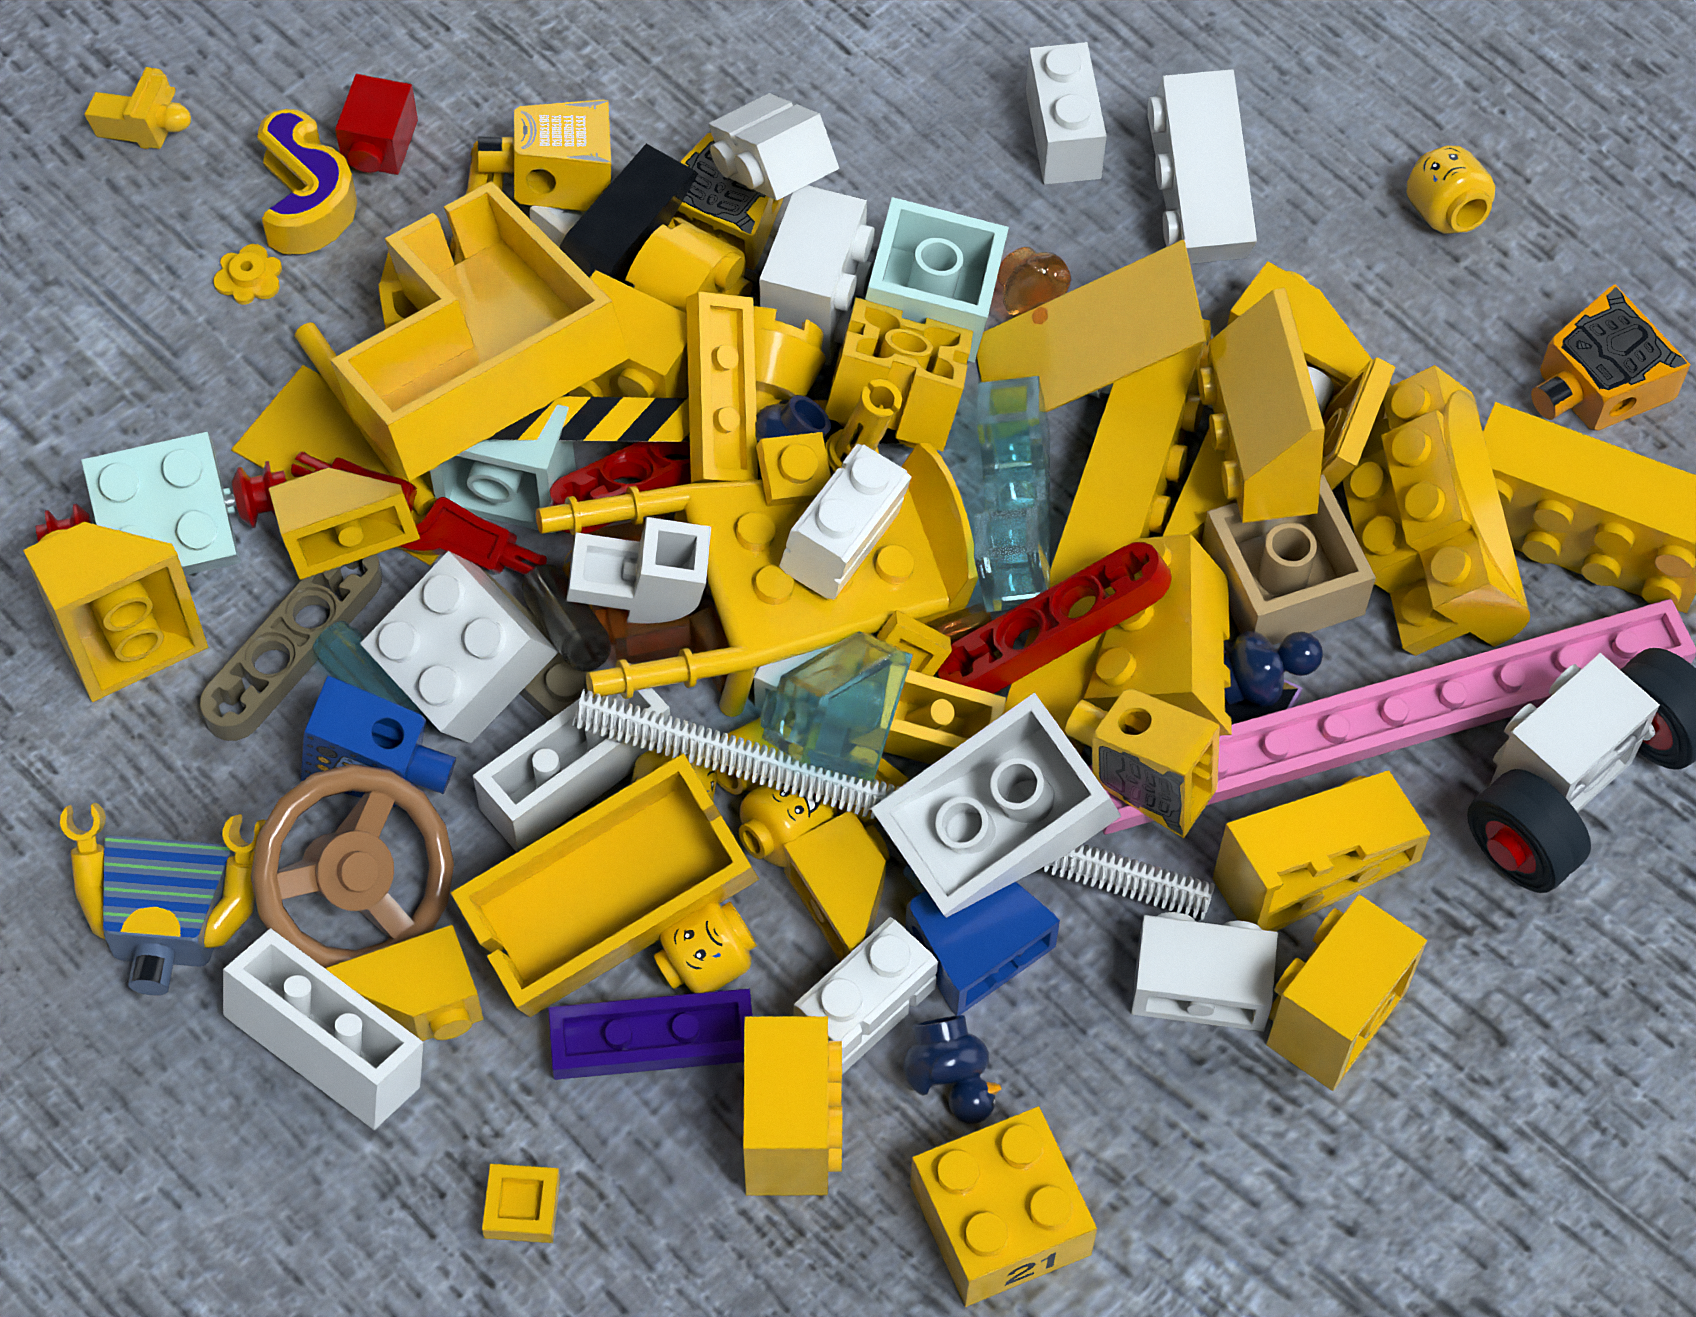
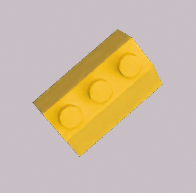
M1286 288L1275 289L1209 341L1208 367L1198 369V387L1202 405L1212 404L1214 414H1210L1209 417L1212 446L1215 452L1224 451L1226 461L1221 463L1224 494L1226 499L1236 498L1242 523L1317 514L1319 506L1325 427Z
M83 522L67 530L53 531L45 535L37 544L23 550L61 644L92 703L209 648L178 554L171 543Z

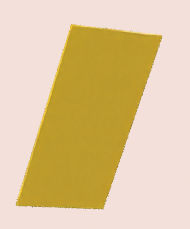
M1184 239L983 332L977 352V360L991 436H996L1207 341Z
M305 365L300 367L231 449L234 453L264 469L265 461L269 460L271 471L284 470L287 482L299 478L291 474L293 463L312 472L315 471V469L295 460V457L301 451L331 465L336 457H340L363 468L390 475L324 378ZM427 471L421 476L434 493L430 471ZM412 508L411 514L415 525L421 523L428 512L424 515H418L416 510ZM398 546L401 550L429 566L439 557V555L413 553Z

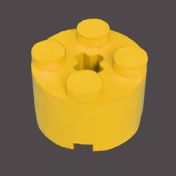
M679 217L673 218L676 226L674 229L662 224L651 234L638 252L625 279L635 285V289L687 313L686 297L694 293L706 292L750 297L753 287L752 282L744 278L746 259L742 251Z

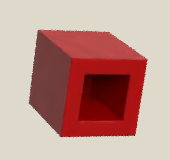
M355 74L335 128L340 154L345 157L348 166L367 173L378 171L399 175L418 122L412 84Z

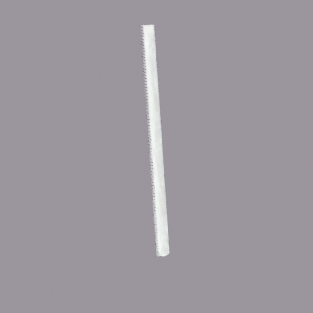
M584 689L572 723L573 727L578 720L577 728L581 729L586 722L585 731H590L594 724V734H597L602 727L601 736H606L610 729L609 738L611 739L618 732L617 741H621L626 734L625 743L627 744L634 737L633 746H637L642 739L641 748L645 749L648 742H650V751H653L658 744L657 753H661L664 747H666V756H669L672 749H674L672 758L679 756L680 752L681 754L684 753L686 757L689 754L690 763H693L697 756L696 765L700 766L705 759V768H708L713 761L712 770L716 771L721 764V773H724L729 766L728 775H732L735 769H737V778H740L745 771L744 780H748L753 773L752 782L756 783L759 776H761L760 785H764L767 778H769L768 787L771 788L774 782L777 781L776 790H780L783 783H785L783 792H788L792 785V795H795L798 789L801 788L799 797H803L808 790L807 799L811 800L814 793H816L815 802H819L824 795L823 804L827 805L830 798H832L831 807H835L838 800H840L839 809L841 810L846 802L848 803V812L856 805L855 814H859L863 807L864 817L868 815L871 810L870 808L892 794L895 789L893 784H889L887 787L886 782L883 781L879 785L877 779H873L871 783L870 777L867 776L863 781L861 774H858L855 779V774L851 771L847 776L845 769H842L839 774V768L835 766L831 772V765L826 764L823 770L822 762H818L815 768V760L810 759L807 765L806 757H802L799 763V756L796 754L791 761L792 756L789 752L786 753L783 759V751L779 749L775 756L776 750L773 747L770 748L767 754L768 748L764 744L759 752L760 745L755 742L751 750L752 742L750 740H747L744 745V739L739 737L736 743V736L731 735L728 741V734L725 732L720 739V731L715 730L712 736V729L707 728L704 734V726L702 725L699 726L696 732V724L691 723L688 729V721L686 720L683 721L680 727V719L676 718L672 725V716L670 715L667 716L664 722V714L660 713L656 720V711L653 710L648 718V709L644 708L640 715V706L637 705L632 713V704L628 703L624 710L625 704L621 700L616 708L617 702L615 698H612L608 705V696H604L600 703V694L596 693L594 700H592V691H588L584 698ZM873 811L871 812L870 819H874L876 817ZM1083 844L1066 856L1044 867V872L1047 873L1050 865L1053 866L1052 875H1055L1057 869L1061 868L1059 877H1063L1066 870L1069 871L1068 880L1071 879L1073 873H1076L1075 882H1078L1080 877L1084 875L1083 884L1085 885L1089 878H1092L1091 887H1094L1097 880H1100L1099 889H1102L1106 882L1108 883L1107 892L1111 890L1113 885H1116L1114 894H1118L1120 888L1123 887L1122 896L1125 897L1128 890H1131L1130 899H1133L1136 892H1139L1138 901H1141L1145 894L1147 895L1146 904H1149L1151 898L1155 897L1153 906H1157L1159 900L1162 899L1161 908L1163 909L1167 902H1171L1169 911L1173 910L1175 904H1178L1177 913L1181 912L1183 906L1186 907V915L1189 914L1191 909H1194L1193 918H1196L1198 912L1201 911L1200 920L1202 921L1208 910L1215 888L1214 883H1211L1209 886L1207 881L1203 880L1201 883V880L1195 878V880L1191 876L1186 878L1182 873L1179 875L1175 871L1170 873L1165 868L1162 871L1159 866L1154 868L1149 863L1146 866L1145 862L1140 861L1138 863L1136 859L1131 861L1126 856L1123 859L1120 854H1117L1115 857V854L1110 851L1107 855L1106 850L1101 849L1099 851L1097 847L1092 849L1088 844L1085 847Z

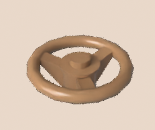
M349 764L310 775L278 800L257 836L251 881L259 917L268 930L271 928L323 968H327L432 932L448 905L454 860L446 824L424 791L391 770ZM348 791L365 792L335 833L324 834L316 838L307 847L301 861L278 870L282 843L301 814L322 798ZM394 803L407 811L422 833L430 865L425 896L411 919L388 893L394 877V862L390 850L379 839ZM314 892L319 896L325 897L338 908L361 912L389 939L383 943L358 950L325 946L299 929L283 906L282 899Z

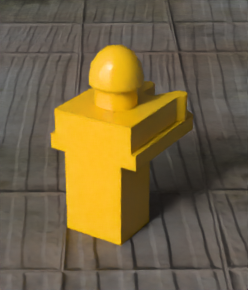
M151 67L145 68L131 97L95 92L84 114L96 137L137 142L140 148L161 149L168 132L183 131L191 123L190 112L181 103L171 102L175 95V87L169 85L167 76L161 69Z

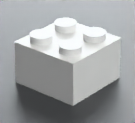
M807 185L793 192L759 279L760 307L777 309L775 320L801 329L802 322H805L806 319L816 324L824 334L821 351L826 357L825 364L831 365L838 343L842 344L856 295L865 297L874 267V263L867 261L872 248L875 229L866 225L867 200Z
M450 551L429 570L360 643L440 732L468 743H472L559 652L479 566Z

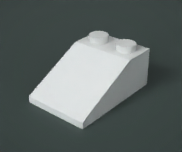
M1035 693L870 808L946 918L1066 856L1121 817L1110 796Z

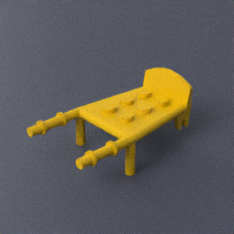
M917 443L901 466L907 470L911 480L907 492L903 496L904 500L899 514L834 600L826 599L784 573L779 567L784 550L787 548L786 543L790 530L812 502L767 507L762 480L691 483L639 492L636 486L628 487L626 494L580 502H577L574 496L566 497L565 504L537 508L536 523L540 534L569 529L570 533L575 535L576 532L581 533L582 527L629 519L634 525L642 524L643 517L675 512L673 521L711 527L707 581L729 647L694 654L691 653L689 648L680 649L677 657L629 665L626 659L618 660L615 668L587 672L586 684L588 691L593 693L592 698L598 693L601 697L621 694L623 699H629L633 697V693L636 690L681 682L687 688L696 686L697 679L728 674L719 707L723 714L736 717L744 711L758 667L879 632L895 610L927 626L934 624L936 631L944 635L947 634L968 605L980 573L965 507L952 474L941 455L931 443Z

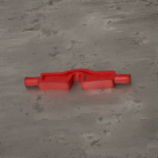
M303 451L295 457V460L315 469L314 472L333 468L401 485L410 512H412L417 488L409 481L363 468L340 457H336L332 465ZM292 464L291 474L294 477H302L314 473L299 465ZM446 497L438 498L423 521L416 525L420 539L400 546L410 552L421 555H440L450 551L496 574H500L504 567H507L530 577L534 581L538 580L543 572L523 563L522 560L529 561L542 568H545L547 562L545 555H540L515 544L517 536L508 529L476 516Z

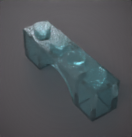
M1039 376L978 383L977 430L983 469L984 512L975 513L974 561L986 612L1012 610L1050 588V427Z

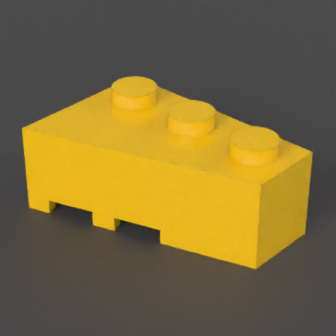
M1191 534L1137 539V542L1148 543L1156 549L1171 570V584L1165 595L1156 603L1106 631L1084 699L1109 712L1124 690L1135 689L1219 724V736L1232 735L1231 718L1225 712L1224 690L1231 687L1230 670L1224 664L1223 642L1230 639L1228 576ZM1141 571L1134 575L1135 579L1137 580L1143 576Z
M1389 770L1369 777L1358 776L1339 787L1226 823L1212 879L1238 921L1251 922L1258 925L1262 930L1276 932L1419 862L1431 833Z

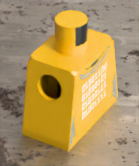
M608 100L519 106L514 110V137L478 136V172L514 173V200L519 204L587 211L611 184Z

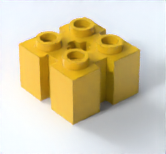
M856 297L836 362L825 408L826 414L829 419L837 421L845 428L848 418L860 399L863 388L865 386L868 388V383L875 379L888 380L896 385L902 396L901 407L898 412L896 411L888 428L896 430L895 438L911 448H915L917 443H931L936 450L943 452L964 389L968 366L966 364L970 354L973 331L930 318H926L925 324L902 318V310Z

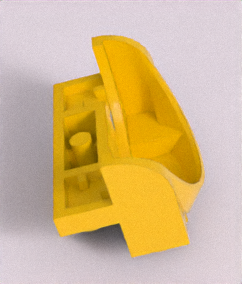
M1433 365L1387 388L1383 398L1387 418L1373 424L1357 467L1342 480L1354 534L1376 577L1374 584L1390 593L1402 648L1414 656L1469 632L1491 646L1496 647L1520 633L1530 620V612L1488 455L1475 397L1470 390L1439 367Z

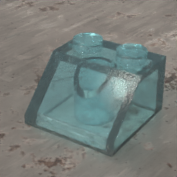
M861 631L854 633L780 677L777 690H772L763 704L761 726L764 728L762 739L801 763L873 782L913 654L871 634Z

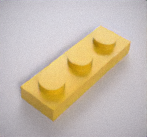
M697 292L686 297L691 483L758 480L757 438L755 435L757 417L753 298Z

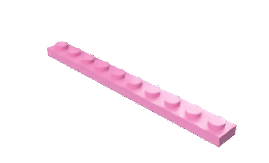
M1668 599L1232 725V735L1219 736L1218 789L1207 805L1516 715L1529 703L1538 708L1551 697L1548 693L1549 689L1567 668L1576 664L1582 669L1599 653L1604 655L1618 669H1621L1634 656L1648 648L1668 650L1691 664L1696 657V647L1672 599ZM1092 765L1088 766L1093 773ZM1106 791L1121 817L1102 830L1104 835L1154 821Z

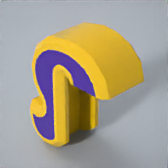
M286 108L273 111L266 115L258 129V141L267 148L263 164L292 193L268 209L262 217V223L269 247L282 254H307L335 241L353 222L357 206L353 177L345 157L334 148L321 145L317 124L314 119L297 109Z

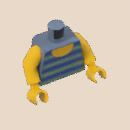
M94 802L91 804L93 826L89 831H82L75 826L73 822L74 812L71 804L62 811L60 815L61 830L67 837L75 840L77 847L71 850L76 898L92 933L107 941L114 958L122 961H133L128 984L132 990L146 995H164L168 993L173 965L197 967L206 965L210 961L214 948L225 945L253 914L255 895L251 881V872L257 836L266 820L262 819L256 822L254 839L250 844L241 838L242 814L230 817L224 824L222 837L225 844L106 835L104 846L97 844L96 835L102 831L106 815L104 809L98 803Z

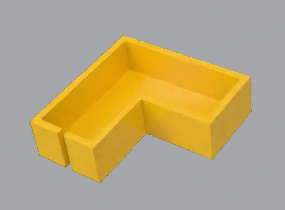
M492 181L444 206L462 262L454 265L439 218L434 213L384 238L404 294L419 311L330 359L352 417L409 482L427 471L435 469L443 462L477 443L492 437L495 433L534 411L544 408L552 401L601 376L604 372L630 358L613 301Z

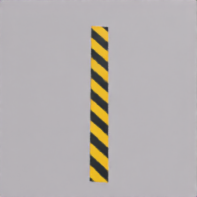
M561 396L544 408L534 411L486 439L537 440L558 404L569 407L559 441L690 442L689 398ZM756 399V415L766 406L786 404L789 400ZM813 400L825 411L827 400ZM830 419L831 429L824 437L825 443L832 434L840 429H844L837 421ZM887 428L885 435L879 442V444L902 443L895 438L896 430Z

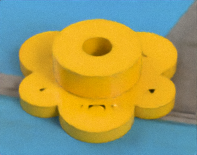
M249 244L244 246L239 251V254L231 252L221 258L220 264L222 269L214 276V286L220 294L233 295L234 300L238 304L246 305L251 303L255 297L258 299H270L278 293L280 284L277 276L282 272V265L279 259L268 257L267 251L263 246Z

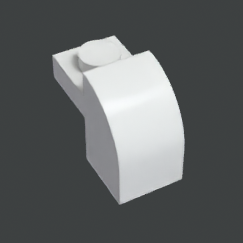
M647 517L640 542L576 532L572 547L566 601L628 610L627 622L662 623L690 614L699 605L706 585L711 527Z

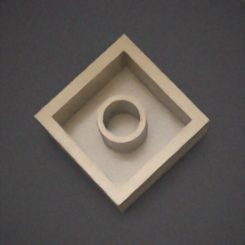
M1324 474L1321 475L1317 514L1242 523L1237 502L1207 511L1201 546L1228 576L1229 611L1240 634L1245 631H1256L1265 636L1274 645L1282 642L1286 636L1294 632L1311 633L1365 615L1376 577Z

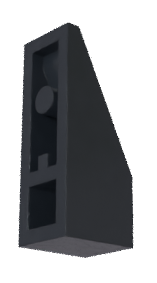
M646 143L568 231L559 248L589 278L597 270L633 287V284L625 279L638 252L657 228L662 224L668 227L699 173Z

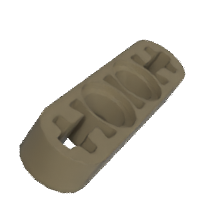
M377 554L302 579L210 681L201 694L200 708L208 730L215 737L225 741H237L246 738L279 705L378 592L382 585V571ZM360 564L363 565L365 574L362 577L350 574L343 581L341 569L344 566L354 570ZM338 589L340 590L342 601H339L334 594ZM310 605H321L330 611L327 621L316 628L299 626L295 622L296 616L300 610ZM270 650L283 651L290 657L286 668L275 674H264L255 668V662L258 657ZM243 677L251 684L247 690H245L242 681ZM239 700L241 701L243 712L238 715L235 712L229 711L222 717L219 709L221 703L225 702L233 706Z

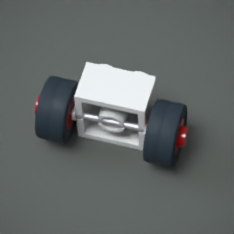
M1648 648L1634 656L1625 667L1618 669L1604 655L1599 653L1582 669L1576 664L1567 668L1549 689L1548 693L1551 697L1540 707L1536 708L1532 703H1529L1511 719L1504 730L1509 739L1493 758V762L1498 766L1488 789L1484 790L1472 801L1467 811L1468 824L1477 844L1488 859L1505 876L1527 890L1547 893L1557 888L1567 879L1569 874L1578 869L1591 852L1590 836L1578 812L1632 764L1637 752L1651 762L1673 770L1683 769L1696 761V668L1682 657L1665 649Z

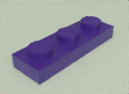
M750 988L548 1007L554 1080L744 1062L745 1017H753Z

